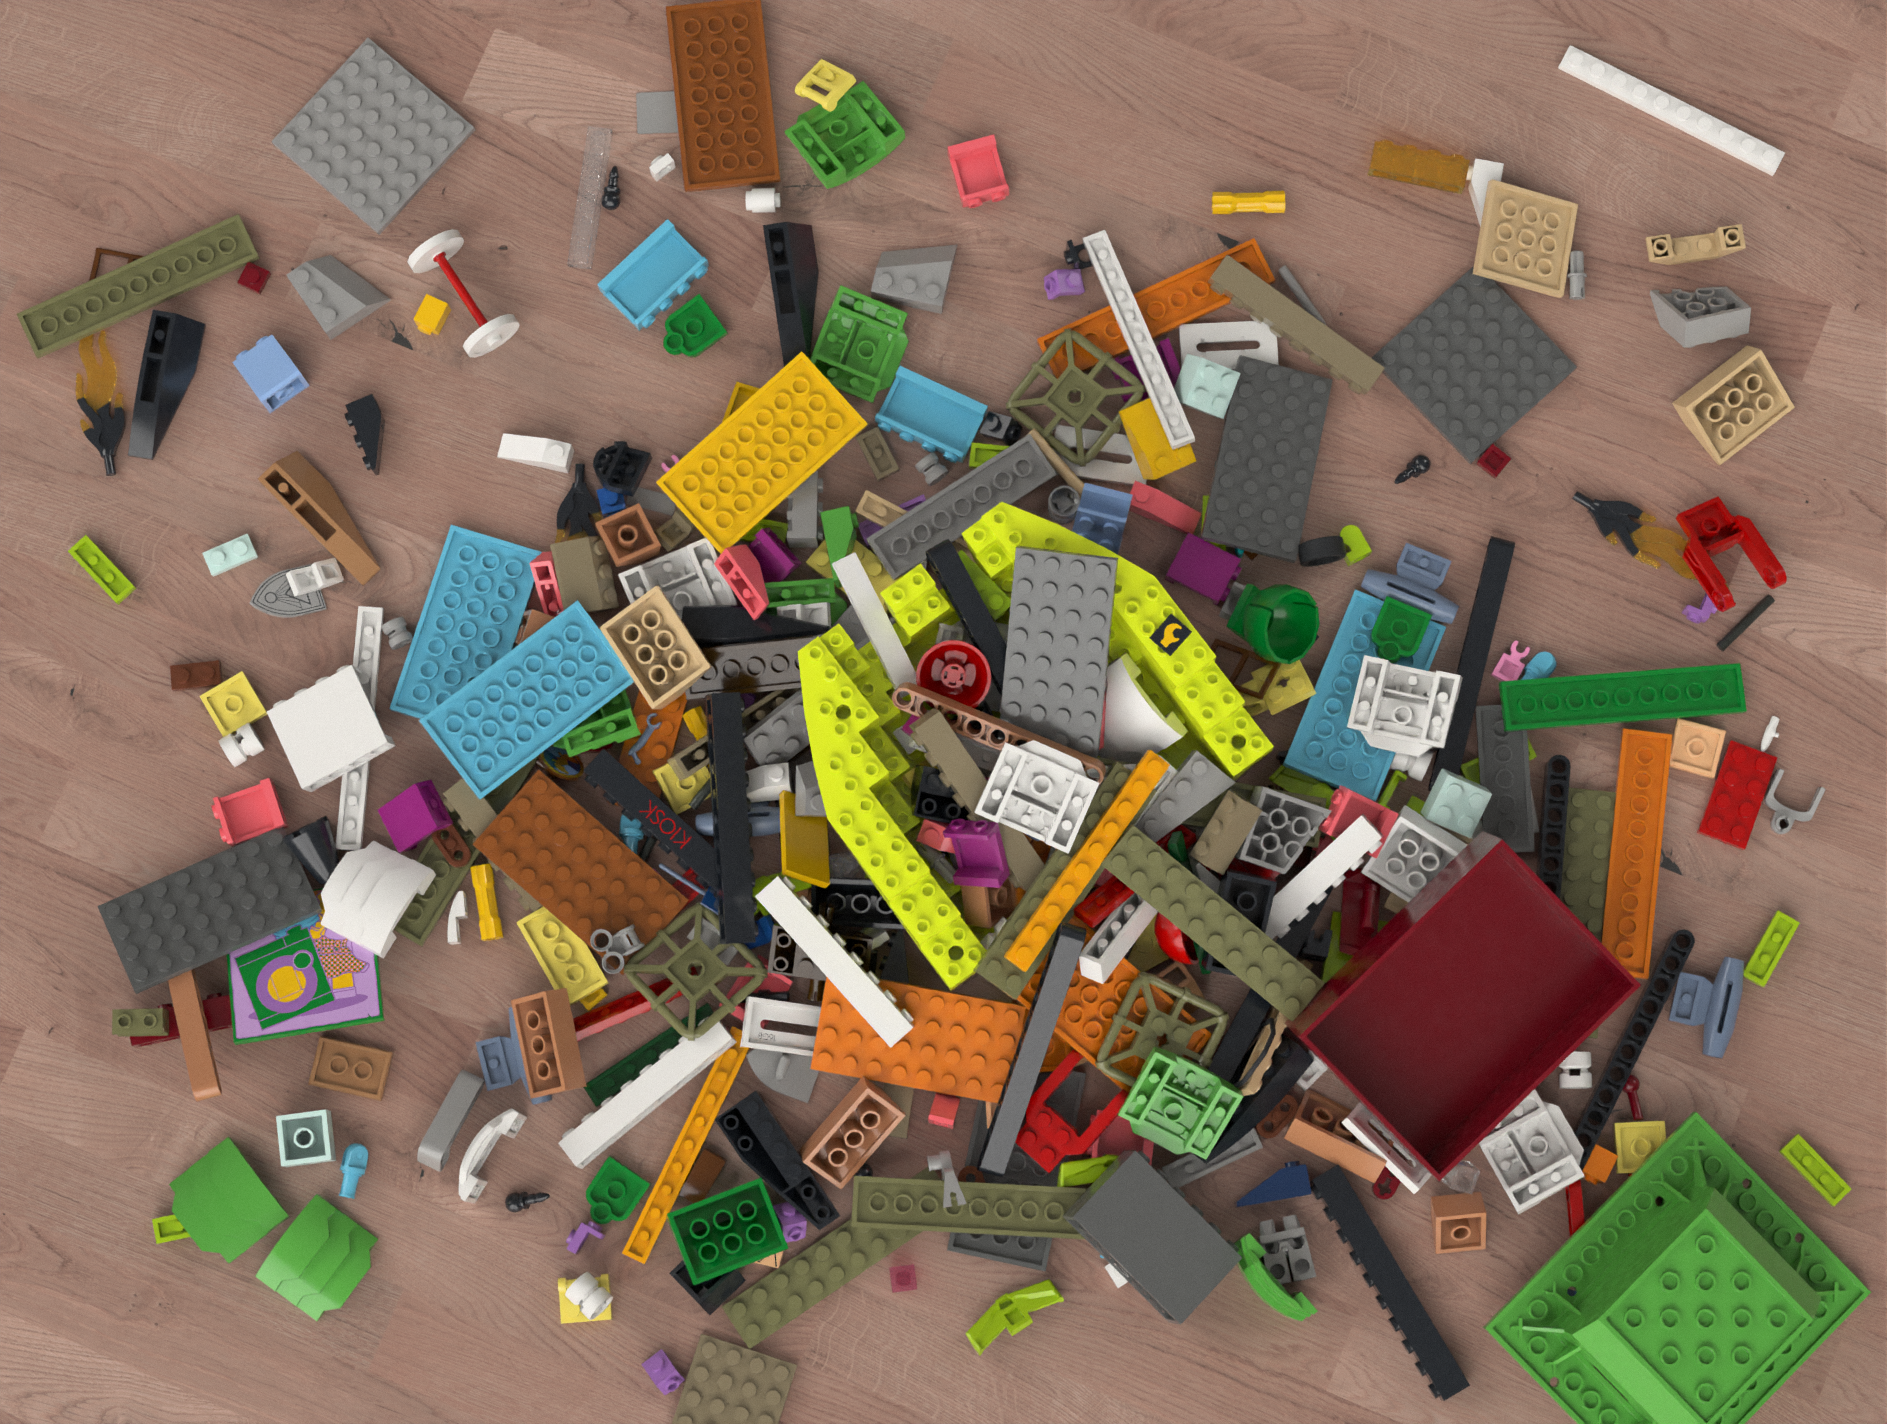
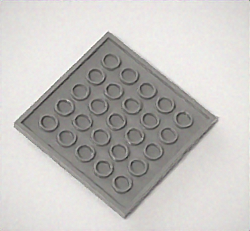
M367 38L272 140V144L380 235L473 134L475 128L378 45Z

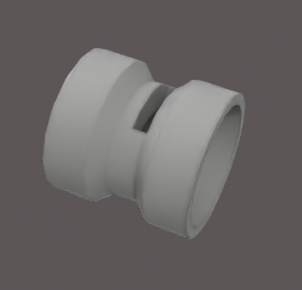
M934 452L922 458L915 465L918 472L924 474L925 481L929 486L938 483L949 473L945 466L940 465L938 462L939 458Z
M404 617L394 618L381 626L384 634L389 637L388 643L392 650L404 647L413 640L411 632H408L406 629L407 623Z

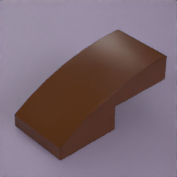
M705 1148L679 1195L693 1204L706 1199L727 1160Z

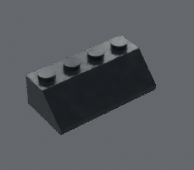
M830 877V884L826 888L811 884V904L813 906L811 911L818 916L819 903L827 902L826 913L829 903L834 904L832 924L850 927L905 929L870 879Z

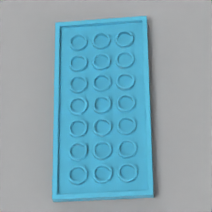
M450 526L389 708L391 711L421 719L514 648L517 633L524 619V612L527 610L535 586L529 563L542 552L458 526Z
M1355 589L1315 685L1316 694L1310 697L1283 766L1338 789L1342 785L1376 802L1396 752L1371 747L1361 731L1348 728L1347 725L1364 655L1379 658L1378 647L1371 640V632L1384 601ZM1430 620L1417 652L1408 658L1401 657L1399 661L1393 664L1429 671L1446 627Z
M577 600L418 721L480 800L634 681L604 634Z

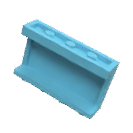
M667 219L597 285L600 292L640 331L643 327L648 328L655 321V316L661 310L665 312L673 304L672 300L678 294L680 296L685 294L691 287L690 283L694 279L702 278L708 271L709 263L705 257H702L675 230L674 225Z
M899 366L891 389L879 413L875 415V423L878 424V428L886 432H891L892 430L899 433V437L907 442L912 443L914 440L922 444L921 447L931 453L938 451L944 454L943 457L950 462L956 463L959 461L963 463L971 443H973L988 412V406Z

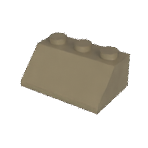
M601 536L550 544L563 610L577 600L588 614H596L619 608L607 547Z
M1229 788L1190 851V855L1203 865L1224 875L1263 810Z

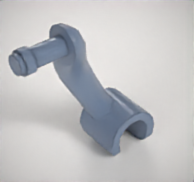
M652 713L647 717L648 726L628 752V755H632L637 765L641 764V760L636 752L642 749L654 729H659L662 725V722L656 725L650 724L651 719L657 716L656 713Z

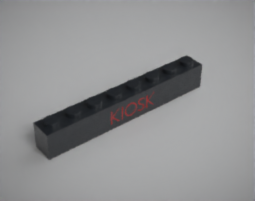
M603 749L583 770L586 775L584 780L594 789L597 786L605 792L602 796L610 804L614 805L617 803L622 807L621 813L629 821L632 822L635 819L642 825L639 828L642 833L648 838L654 836L660 842L657 846L667 855L673 853L678 858L676 863L686 872L689 869L697 875L694 879L702 887L706 888L709 886L715 891L713 896L717 899L714 848Z

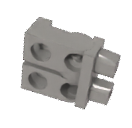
M1297 1216L1283 1217L1285 1231L1277 1233L1273 1219L1260 1222L1258 1241L1266 1251L1262 1256L1263 1264L1282 1285L1290 1283L1291 1279L1292 1282L1315 1278L1316 1273L1304 1227H1300ZM1286 1258L1288 1259V1263H1289V1267H1290V1275H1289V1270H1288Z

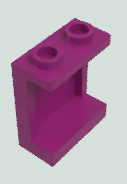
M1169 338L1159 341L1156 349L1172 386L1175 388L1181 369ZM1132 355L1119 359V357L1114 358L1116 362L1136 376L1144 385ZM1112 371L1114 379H1119L1122 387L1131 386ZM1146 388V392L1143 393L1140 401L1150 398ZM1133 394L1121 395L1123 402H1127Z
M770 527L761 529L755 535L757 538L748 546L760 564L764 583L783 582L802 564Z
M1188 532L1166 574L1165 580L1172 584L1177 582L1212 600L1213 604L1217 606L1220 600L1225 602L1231 590L1227 587L1230 580L1236 581L1242 569L1238 566L1241 559Z
M432 780L413 784L378 809L398 853L414 850L420 841L433 832L453 824Z
M955 819L943 831L945 838L952 839L957 859L958 870L952 876L954 885L1001 887L1010 875L997 822Z

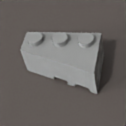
M818 471L788 496L787 541L789 548H818V541H823V526H818V517H821L820 512H823V502H818L819 493H823V478H819Z

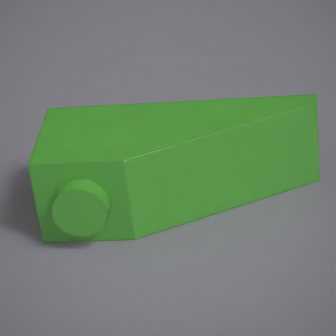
M849 506L820 512L833 581L837 588L842 587V584L832 563L852 554L857 537L855 528L859 527L857 514H852Z

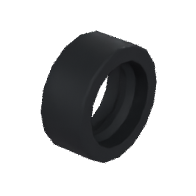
M1341 536L1316 538L1298 545L1300 564L1304 567L1333 563L1346 556L1343 537Z

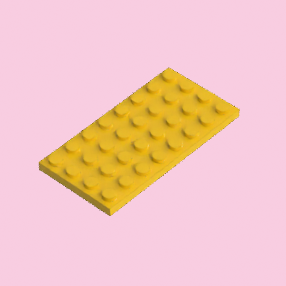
M800 352L656 481V484L714 548L722 554L725 548L733 547L862 431L868 423L807 356Z

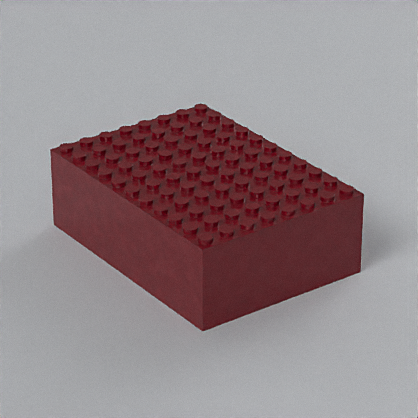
M1482 831L1322 986L1297 1018L1293 1021L1288 1019L1284 1024L1432 1176L1440 1181L1624 1003L1641 984L1503 839Z

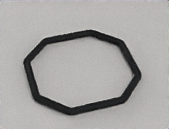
M1269 1018L1260 1024L1251 1043L1264 1026L1270 1024V1036L1262 1053L1244 1078L1235 1084L1234 1075L1232 1076L1230 1083L1235 1087L1239 1088L1244 1085L1267 1055L1276 1035L1273 1018Z

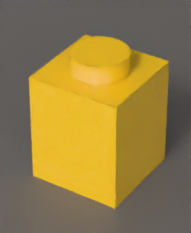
M426 294L414 317V321L418 326L417 329L427 335H431V333L439 335L451 311L448 303Z

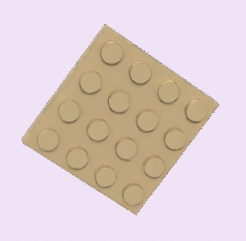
M1493 179L1488 181L1473 274L1553 297H1563L1578 204Z

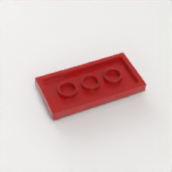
M1732 740L1729 741L1697 833L1745 850L1778 757Z

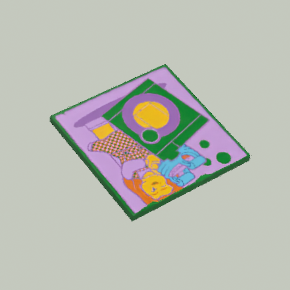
M323 888L313 890L322 909L321 913L227 954L233 1042L235 1045L385 1021L379 957L321 925L325 913L321 897Z

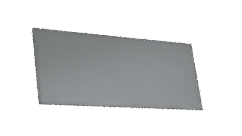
M638 487L634 497L628 496L626 502L629 505L639 503L641 508L673 516L676 506L666 494Z

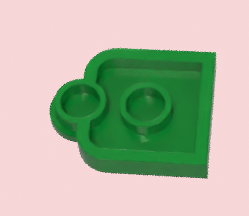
M698 294L668 316L665 321V329L668 334L664 337L663 346L669 354L679 355L683 353L685 356L693 358L699 356L721 340L728 332L701 295Z
M1386 596L1371 632V640L1378 647V657L1389 660L1393 664L1399 661L1401 657L1408 658L1413 656L1420 646L1432 615Z
M609 1156L586 1190V1199L592 1205L590 1209L592 1219L598 1224H607L612 1220L623 1221L629 1218L651 1183L612 1156Z

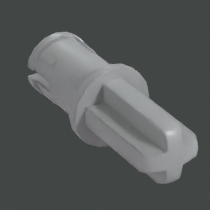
M1572 251L1570 253V274L1567 277L1570 278L1569 299L1573 300L1585 299V278L1587 274L1584 273L1583 251Z
M920 843L921 846L918 845L915 850L930 864L929 867L931 869L934 868L948 883L954 882L952 876L957 870L944 858L945 854H940L937 849Z

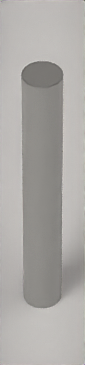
M1287 266L1281 267L1278 272L1305 311L1326 325V322Z

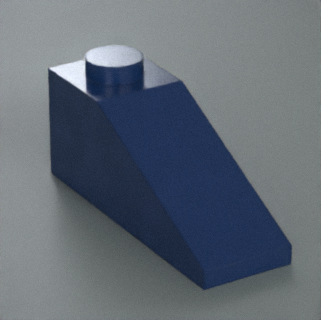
M1299 1161L1284 1163L1285 1168L1276 1171L1236 1201L1235 1208L1311 1195L1306 1164L1300 1165Z

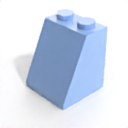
M273 335L262 337L256 342L255 347L249 351H242L236 356V360L232 362L269 413H272L310 386Z

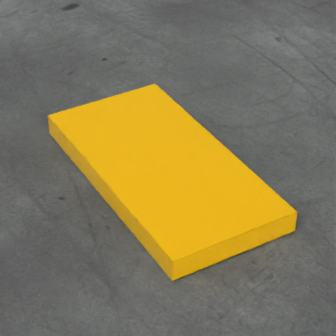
M783 790L779 794L782 875L826 888L830 884L827 817L795 816L796 794Z

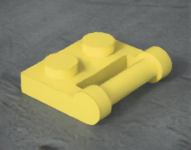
M821 59L796 85L795 93L803 98L808 97L821 104L825 110L831 112L836 108L837 101L854 85L856 79L852 74ZM815 84L829 93L825 96L810 87Z
M601 1274V1277H594L598 1281V1287H604L610 1293L609 1274ZM566 1277L558 1278L561 1324L612 1319L610 1303L600 1315L593 1320H589L580 1311L581 1305H574L565 1296L567 1289L576 1279L566 1280Z

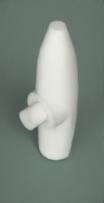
M1772 716L1769 725L1766 727L1761 741V752L1766 751L1773 737L1778 738L1779 733L1776 732L1780 720L1778 717Z

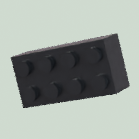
M1227 868L1224 875L1222 874L1217 894L1261 931L1266 932L1277 882L1270 877ZM1204 949L1201 966L1205 970L1236 976Z

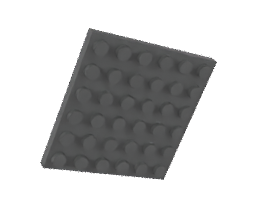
M1474 266L1371 357L1385 368L1382 373L1469 464H1472L1577 368L1493 279L1473 274Z

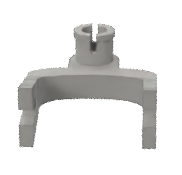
M1776 769L1764 798L1765 804L1775 811L1770 822L1772 831L1777 834H1785L1790 831L1794 820L1800 822L1810 821L1826 789L1823 787L1816 789L1807 812L1789 809L1774 798V792L1785 771ZM1781 819L1786 822L1784 829H1781L1779 826Z
M949 1150L940 1151L937 1155H928L927 1164L929 1172L940 1169L942 1172V1181H944L943 1208L952 1207L950 1197L952 1192L956 1194L958 1206L967 1204L955 1176Z

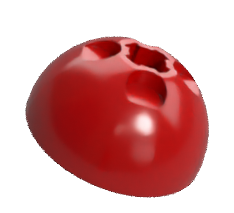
M947 640L935 644L924 653L917 667L916 684L975 708L984 700L989 691L991 671L987 659L978 648L965 641ZM925 701L930 707L935 708L931 701ZM952 710L946 711V714H957Z
M1158 912L1154 923V933L1161 950L1176 962L1196 965L1199 960L1197 959L1193 940Z

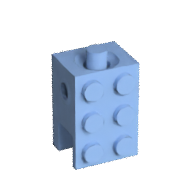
M1085 483L1072 532L1118 555L1133 495Z

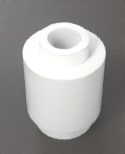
M754 188L752 191H746V210H752L753 213L776 212V207L781 206L780 193H776L775 188Z

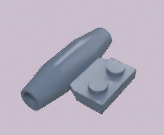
M1408 543L1405 544L1396 565L1397 575L1368 569L1361 584L1363 589L1379 599L1385 601L1386 596L1431 614V620L1452 624L1459 608L1457 604L1435 591L1442 585L1452 561Z
M770 801L751 803V810L748 812V822L752 825L751 837L780 833V807L768 806ZM712 812L696 815V832L699 835L714 837Z
M1724 957L1713 984L1705 977L1681 972L1677 979L1668 1020L1690 1026L1704 1024L1702 1051L1704 1055L1722 1059L1735 1028L1743 992L1744 961Z
M509 1007L511 1038L498 1036L475 1043L487 1091L513 1085L521 1078L530 1097L512 1007ZM552 1095L530 1098V1100L535 1105L552 1100Z

